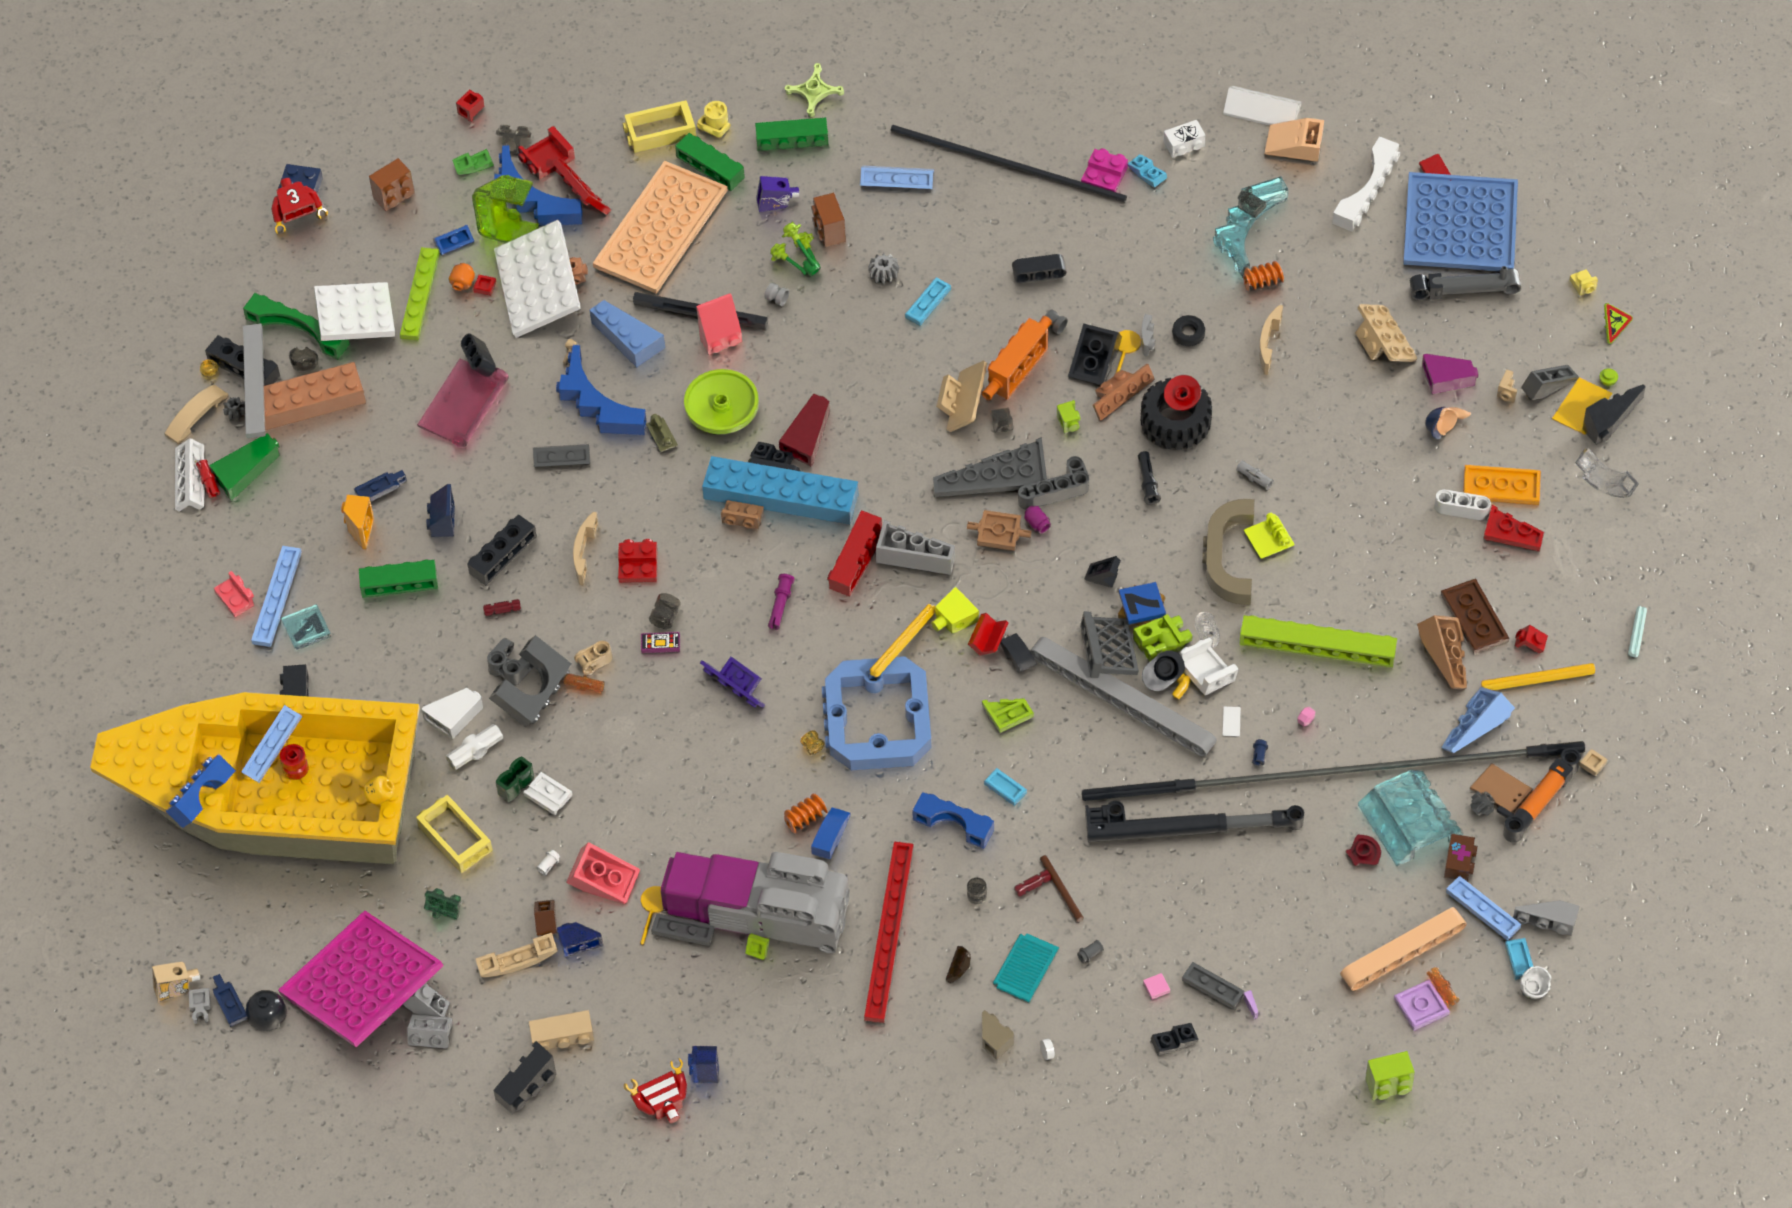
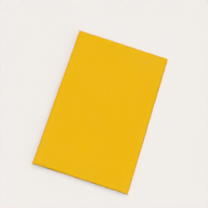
M1579 377L1552 419L1585 435L1586 433L1582 428L1586 408L1600 399L1607 398L1609 400L1612 393Z

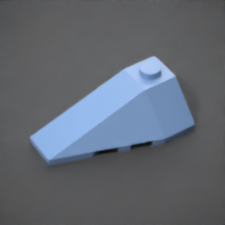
M1481 687L1467 703V712L1465 715H1460L1458 719L1460 724L1452 729L1441 748L1455 753L1507 720L1515 707L1501 692Z

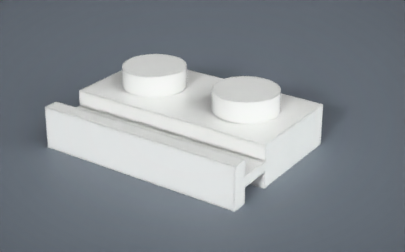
M540 772L529 785V788L524 791V796L553 815H556L557 811L572 797V791Z

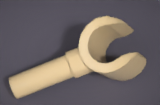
M569 339L565 344V347L568 349L562 362L565 365L568 362V353L572 352L573 345H577L573 339Z

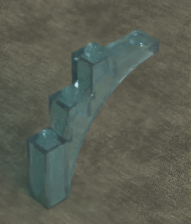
M1281 176L1242 188L1241 197H1239L1240 205L1228 208L1227 225L1215 228L1214 245L1219 247L1221 253L1227 251L1229 258H1232L1234 261L1235 270L1240 272L1242 278L1244 269H1250V263L1245 252V240L1249 230L1263 213L1280 203L1288 201V188Z

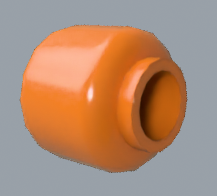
M466 263L455 265L449 276V283L452 285V288L457 291L468 290L475 278L473 268Z

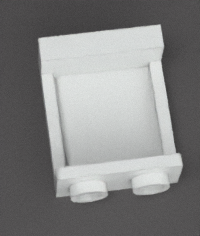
M1211 638L1200 640L1189 648L1185 647L1179 653L1184 660L1185 674L1189 676L1204 695L1234 682L1239 670L1235 664L1227 666L1211 648L1213 641Z

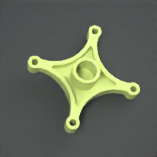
M819 63L814 65V73L808 81L796 86H785L786 94L797 93L808 101L807 113L809 117L815 116L814 109L816 104L830 94L842 96L844 94L842 86H830L821 80L820 72L822 68Z

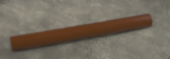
M1043 855L1040 857L1041 863L1050 873L1053 883L1076 921L1081 922L1084 919L1083 915L1047 855Z

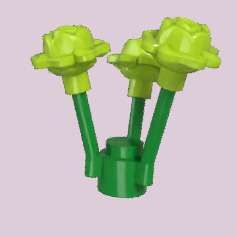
M791 222L783 228L784 234L782 238L791 237L795 247H800L807 258L802 263L804 267H801L785 253V243H776L771 248V260L776 261L780 258L784 261L787 260L799 269L803 275L808 273L809 276H813L821 269L820 264L811 251L810 243L814 239L813 234H808L807 232L798 234L801 224L795 225L794 222Z

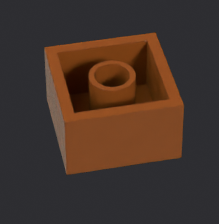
M399 158L369 175L373 199L385 211L415 194L411 171Z
M834 192L814 197V205L811 206L814 216L812 217L814 227L818 228L817 235L819 241H823L825 247L846 242L845 219Z

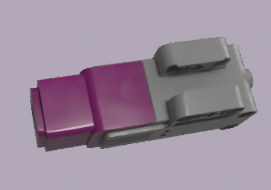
M676 852L674 858H669L661 885L663 910H667L668 915L700 920V922L710 924V926H714L716 929L748 935L752 933L764 938L817 947L825 953L836 952L840 933L844 931L846 910L850 899L848 878L841 873L828 871L826 862L781 852L771 853L769 864L713 854L708 858Z

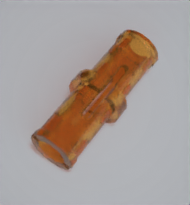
M569 673L564 678V685L579 687L583 691L587 689L602 693L604 690V681L591 679L587 675L582 677Z
M1438 967L1430 969L1432 972L1428 971L1427 976L1436 986V991L1443 996L1449 1007L1454 1006V1001L1458 1003L1460 999L1450 987L1451 983L1445 980Z

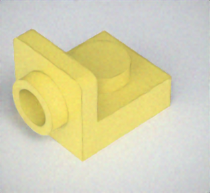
M1587 269L1570 275V281L1580 296L1596 290L1598 279L1596 276L1591 277Z

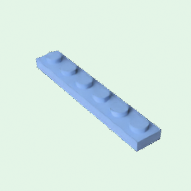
M282 546L251 639L254 645L271 647L302 554L301 548Z

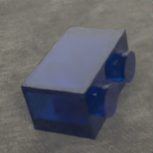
M692 1046V1054H688L689 1075H693L694 1083L719 1082L717 1046Z

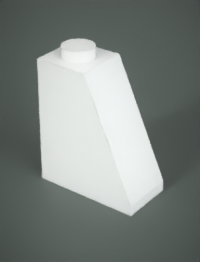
M465 688L424 706L421 709L423 719L451 739H454L483 709L482 697L478 692H472Z

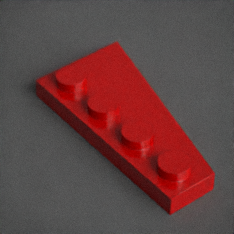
M557 157L552 162L557 168L555 171L561 177H565L563 179L564 182L573 187L571 190L578 196H581L580 200L585 205L591 204L607 215L611 209L601 202L602 199L595 195L591 188L566 163Z

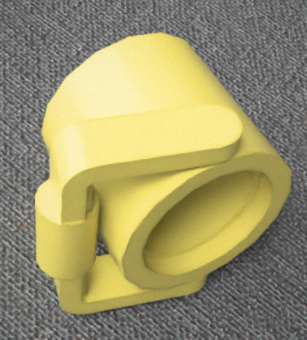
M721 101L709 102L704 108L705 114L697 121V128L716 137H722L731 126L728 123L727 107Z

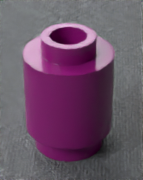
M1039 506L1027 508L1024 519L1035 532L1040 534L1046 532L1051 527L1048 516Z

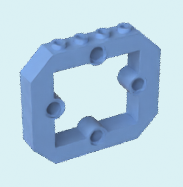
M905 656L895 657L878 677L870 675V668L879 659L875 658L842 661L825 678V686H822V698H826L827 703H823V714L828 716V719H824V729L829 731V736H825L826 748H830V755L851 771L914 766L932 748L926 671ZM911 683L912 698L908 699L905 704V715L908 722L914 724L915 739L888 741L885 735L877 733L870 737L869 742L845 744L844 727L847 724V710L842 704L841 688L864 686L867 692L875 694L883 689V685Z

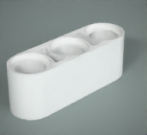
M1445 489L1439 490L1436 494L1435 510L1440 514L1483 521L1488 518L1490 513L1491 501L1485 496Z

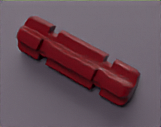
M519 599L512 600V602L503 601L494 603V605L486 604L483 606L485 616L493 615L492 613L511 612L510 610L512 609L513 611L521 609Z
M1043 870L1039 873L1040 875L1036 874L1023 881V884H1017L1014 887L1015 893L1018 896L1026 894V891L1030 892L1041 886L1042 882L1050 881V873L1048 870Z

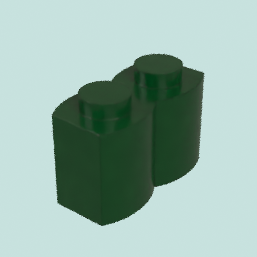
M522 756L515 759L511 763L509 770L501 773L496 780L498 795L507 802L514 800L520 794L521 789L527 787L534 779L532 763Z

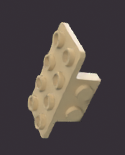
M1360 304L1357 307L1364 321L1355 334L1371 360H1377L1383 352H1385L1390 361L1415 362L1417 360L1414 350L1407 342L1405 335L1402 334L1397 322L1393 319L1386 306Z
M984 360L962 370L959 373L958 381L949 374L943 377L936 407L949 415L947 425L949 432L971 424L976 419V411L980 402L979 398L987 367V362Z

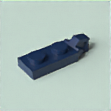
M403 470L394 474L386 472L355 487L354 492L357 496L370 497L371 502L396 490L400 485L407 482V478Z
M220 974L213 976L216 988L213 989V994L229 1026L232 1027L247 1020L246 1011L232 983H224Z

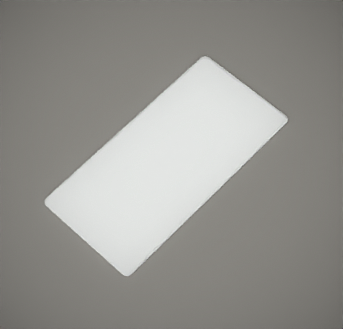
M1224 706L1223 736H1240V707Z

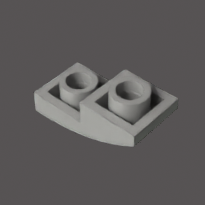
M1148 314L1144 315L1141 335L1142 351L1146 357L1150 350L1153 351L1156 342L1153 339L1154 324L1152 323V315Z

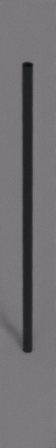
M891 126V132L1118 201L1126 202L1127 195L900 126Z

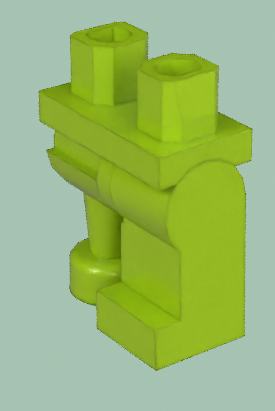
M1167 614L1163 618L1134 628L1133 640L1140 651H1144L1146 658L1151 661L1157 654L1164 651L1180 652L1185 647V644L1192 641V633L1189 629L1180 632L1178 629L1182 628L1184 624L1181 617L1178 615L1170 618ZM1158 641L1160 642V644L1156 645L1155 647L1152 646V644L1157 643Z

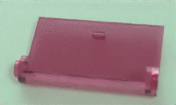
M459 359L417 426L452 442L457 447L467 446L508 381V374L500 368H495L494 373L490 377H485L473 370L469 362Z

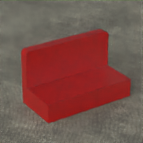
M987 613L981 614L968 645L980 656L995 653L1009 622L1007 620L996 622Z

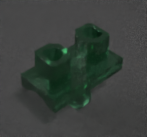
M435 888L432 892L426 891L424 909L432 911L433 918L438 919L440 915H444L457 920L461 905L460 896L454 894L450 898L446 897L443 890Z

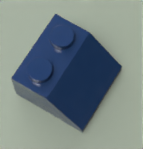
M446 484L430 495V503H427V514H430V519H426L427 530L431 532V537L454 536L455 502L451 484Z

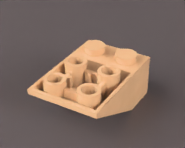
M1303 118L1270 125L1265 154L1318 162L1324 120Z

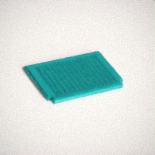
M1028 933L1025 936L1019 934L993 981V984L997 985L996 989L1029 1003L1059 947Z

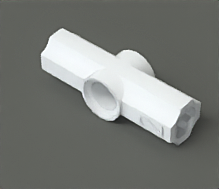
M492 724L477 735L471 734L467 736L461 746L446 755V759L450 766L457 770L472 759L478 760L482 758L488 748L503 739V734L497 725Z

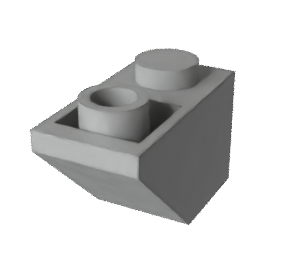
M426 983L403 1003L406 1008L415 1014L444 1017L450 1004L448 1000Z

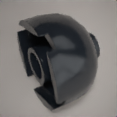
M258 991L246 1003L248 1022L259 1031L277 1029L283 1019L285 1020L287 1009L284 1000L274 991Z

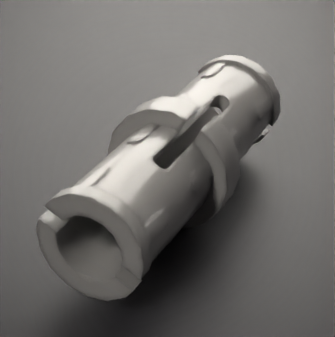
M1244 460L1236 468L1237 471L1247 476L1249 481L1256 482L1266 490L1274 482L1273 479L1261 473L1259 468L1252 467Z

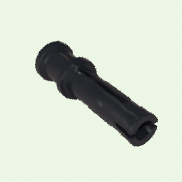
M1142 451L1138 455L1143 478L1141 487L1145 492V503L1153 505L1160 502L1161 496L1157 490L1158 482L1153 476L1150 454L1147 451Z

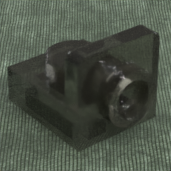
M1248 186L1239 193L1238 208L1252 217L1256 218L1266 208L1267 203L1252 194L1251 186Z
M1009 408L990 410L995 433L1013 430V418L1010 415Z

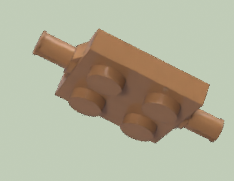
M984 510L979 523L968 521L967 529L978 530V546L1015 551L1016 542L1019 537L1031 538L1032 530L1021 529V515Z

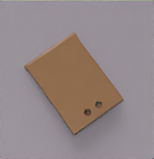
M1493 763L1470 786V789L1475 792H1488L1494 798L1495 805L1498 807L1503 806L1512 813L1533 791L1531 787Z

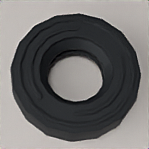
M1185 315L1174 322L1172 333L1177 343L1183 346H1195L1204 339L1206 329L1200 318ZM1186 326H1192L1196 329V332L1193 335H1185L1182 329Z

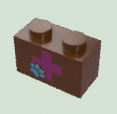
M1451 833L1444 874L1445 878L1457 879L1460 876L1468 882L1469 874L1473 875L1475 863L1471 862L1472 857L1476 858L1478 846L1474 845L1475 837Z

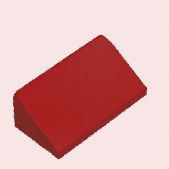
M1439 154L1419 162L1424 173L1451 175Z

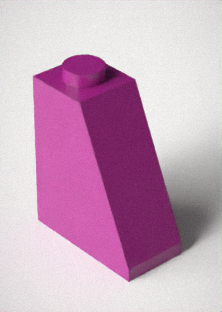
M1423 354L1422 368L1432 395L1475 386L1478 370L1473 366L1471 360Z

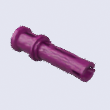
M782 573L778 576V587L774 591L776 598L768 623L770 629H773L774 625L775 630L780 628L787 599L791 597L790 589L795 582V578L790 574Z

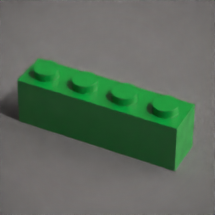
M826 117L755 123L757 151L829 145Z
M688 133L675 145L677 158L713 181L727 186L729 191H732L745 178L744 167L741 163L735 162L725 153H721L712 145L706 144L698 136Z
M435 559L359 568L362 598L438 589Z

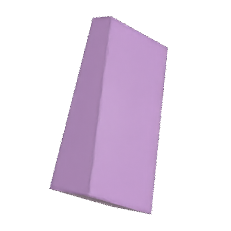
M1250 990L1244 993L1243 999L1253 1018L1257 1019L1258 1010Z

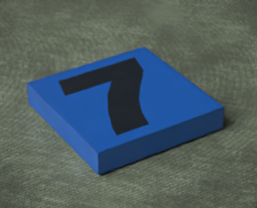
M1156 582L1119 590V596L1129 625L1162 618L1166 615Z

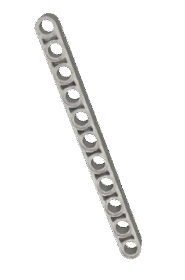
M1040 637L1030 650L1037 662L1199 756H1206L1217 741L1215 736L1209 731L1114 676L1100 673L1099 678H1091L1086 660L1046 637Z

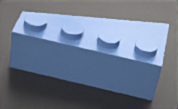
M603 300L590 309L591 323L636 368L665 349L663 334L607 301Z

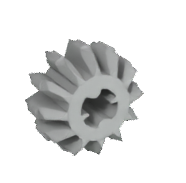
M885 253L882 256L876 254L875 258H871L868 266L871 279H875L876 283L882 281L883 284L886 281L892 282V278L897 279L899 273L897 259L893 258L891 254L888 256Z

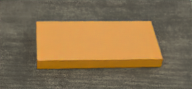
M1465 465L1463 493L1485 496L1491 502L1539 505L1541 470Z

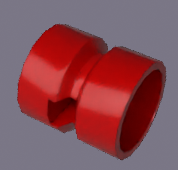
M297 744L285 746L280 752V761L285 776L292 780L303 778L309 770L303 747Z

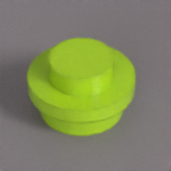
M1606 368L1600 372L1599 379L1603 385L1612 386L1618 380V373L1613 369Z

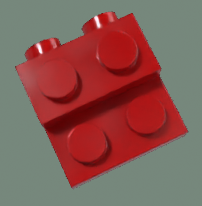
M626 539L623 543H619V583L657 582V542H653L651 539H644L642 542Z

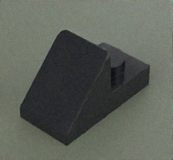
M1117 556L1090 563L1084 579L1106 587H1113L1121 560Z

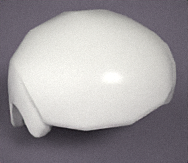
M1540 966L1530 967L1523 973L1520 979V988L1523 994L1531 999L1544 997L1550 990L1551 975L1545 968Z

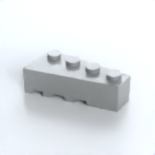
M884 520L876 546V563L951 575L955 562L954 545L935 538L928 539L922 533H912L903 526L899 525L896 527L891 525L889 521Z

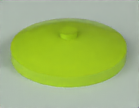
M729 369L711 370L699 375L690 383L684 395V407L688 419L697 428L712 434H728L744 428L753 420L759 406L758 392L754 383L742 373Z

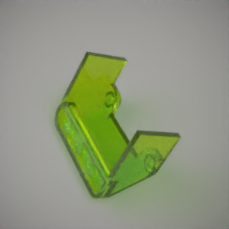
M502 175L476 188L472 195L478 233L484 238L508 243L538 229L539 224L523 221L520 213L516 209L507 208L506 204L507 202L523 206L533 182L510 175Z

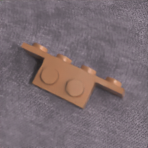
M1145 364L1133 374L1123 370L1118 371L1111 379L1102 383L1095 390L1097 397L1101 399L1093 404V408L1100 421L1155 380L1149 364Z

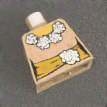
M184 962L152 966L153 989L158 1003L188 993L189 982L200 980L198 969L186 970Z

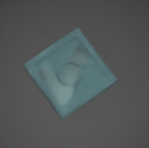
M317 604L281 618L295 651L331 637V633Z

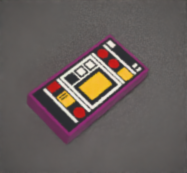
M680 632L641 633V653L680 652Z

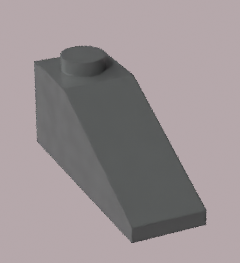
M1569 365L1535 370L1530 372L1521 388L1532 400L1541 399L1578 380L1579 376Z

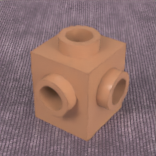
M581 257L569 258L575 285L586 282L585 275L588 274L586 263L583 264Z

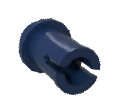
M1258 739L1253 743L1254 755L1252 763L1261 766L1265 764V753L1268 745L1267 741Z

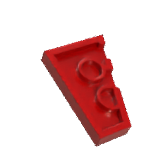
M1492 505L1484 533L1485 540L1540 552L1544 537L1543 531L1526 522L1514 519L1513 515L1505 514L1499 511L1498 507Z

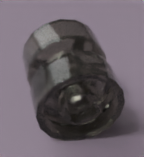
M659 594L654 604L655 608L652 609L649 616L651 624L660 629H671L676 618L675 616L681 606L680 600L671 594Z

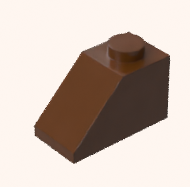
M555 900L535 902L534 917L537 936L549 933L557 934Z

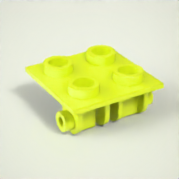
M1273 513L1266 515V521L1243 530L1260 559L1295 546L1280 519Z

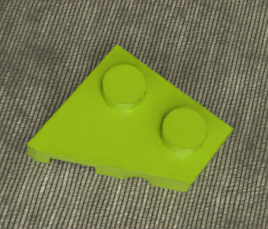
M1025 698L1014 700L1000 699V702L982 701L983 708L999 733L1034 717V712Z

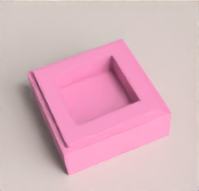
M1162 973L1143 980L1151 1000L1170 993V988Z

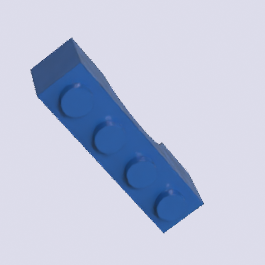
M220 754L213 758L208 757L202 763L203 768L201 770L198 769L191 776L193 780L181 787L180 791L182 793L179 796H174L169 801L170 807L166 812L182 828L190 824L203 810L199 801L200 788L207 786L216 790L225 784L236 771Z
M922 792L912 810L913 821L930 828L941 821L958 823L966 832V842L985 849L994 832V820L990 817L976 814L971 809L959 807L951 801L939 799L934 794Z

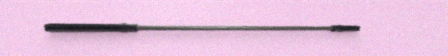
M1577 741L1526 746V749L1199 781H1195V779H1175L1174 781L1083 789L1081 795L1083 801L1172 792L1181 793L1183 791L1196 790L1198 787L1518 756L1544 758L1561 755L1563 750L1567 748H1574L1579 753H1584L1585 743Z

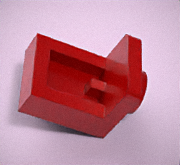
M1528 625L1518 630L1515 635L1516 641L1514 646L1519 648L1525 645L1540 654L1545 649L1548 635Z

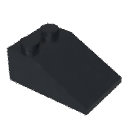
M1083 323L1068 377L1098 385L1104 383L1119 350L1122 339L1120 333Z

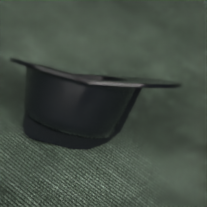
M1164 651L1157 655L1143 669L1142 681L1144 685L1153 691H1162L1170 686L1184 672L1185 664L1182 656L1174 651Z

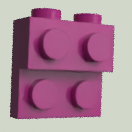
M1103 148L1099 150L1094 149L1081 182L1116 192L1128 169V159L1122 154H1110Z

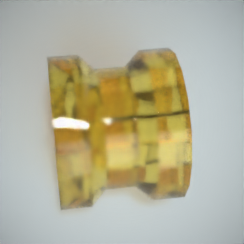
M815 730L809 731L800 740V743L807 748V752L810 755L817 754L825 746V742L818 738L819 735Z

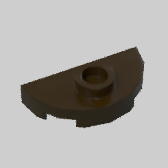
M957 946L946 976V981L949 983L957 981L970 967L971 954L963 946Z

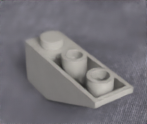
M1561 900L1515 907L1513 918L1523 924L1529 923L1541 929H1550L1561 935L1567 934L1572 936L1579 906Z

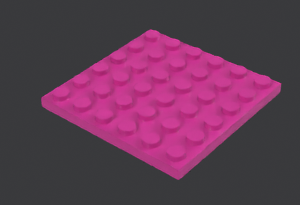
M363 911L280 987L278 991L288 1001L351 1045L357 1047L443 967V964L439 959L367 911Z

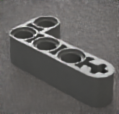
M1078 456L1070 457L1066 463L1065 475L1021 486L1018 491L1019 506L1027 510L1030 506L1040 507L1085 495L1089 491V475L1082 458Z

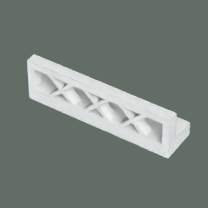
M191 438L175 448V510L179 512L189 505L199 510L204 507V484L201 483V475L196 466L197 462L204 460V445Z

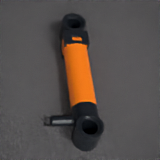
M1574 748L1563 750L1561 758H1557L1549 767V772L1514 814L1503 806L1497 808V813L1507 818L1503 831L1504 838L1507 841H1520L1523 833L1559 789L1565 787L1571 780L1572 774H1575L1579 769L1581 755L1578 750Z

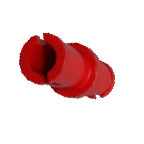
M206 459L200 460L196 463V466L201 475V483L205 485L209 498L217 497V495H220V491L215 482L216 477L211 472L208 461Z

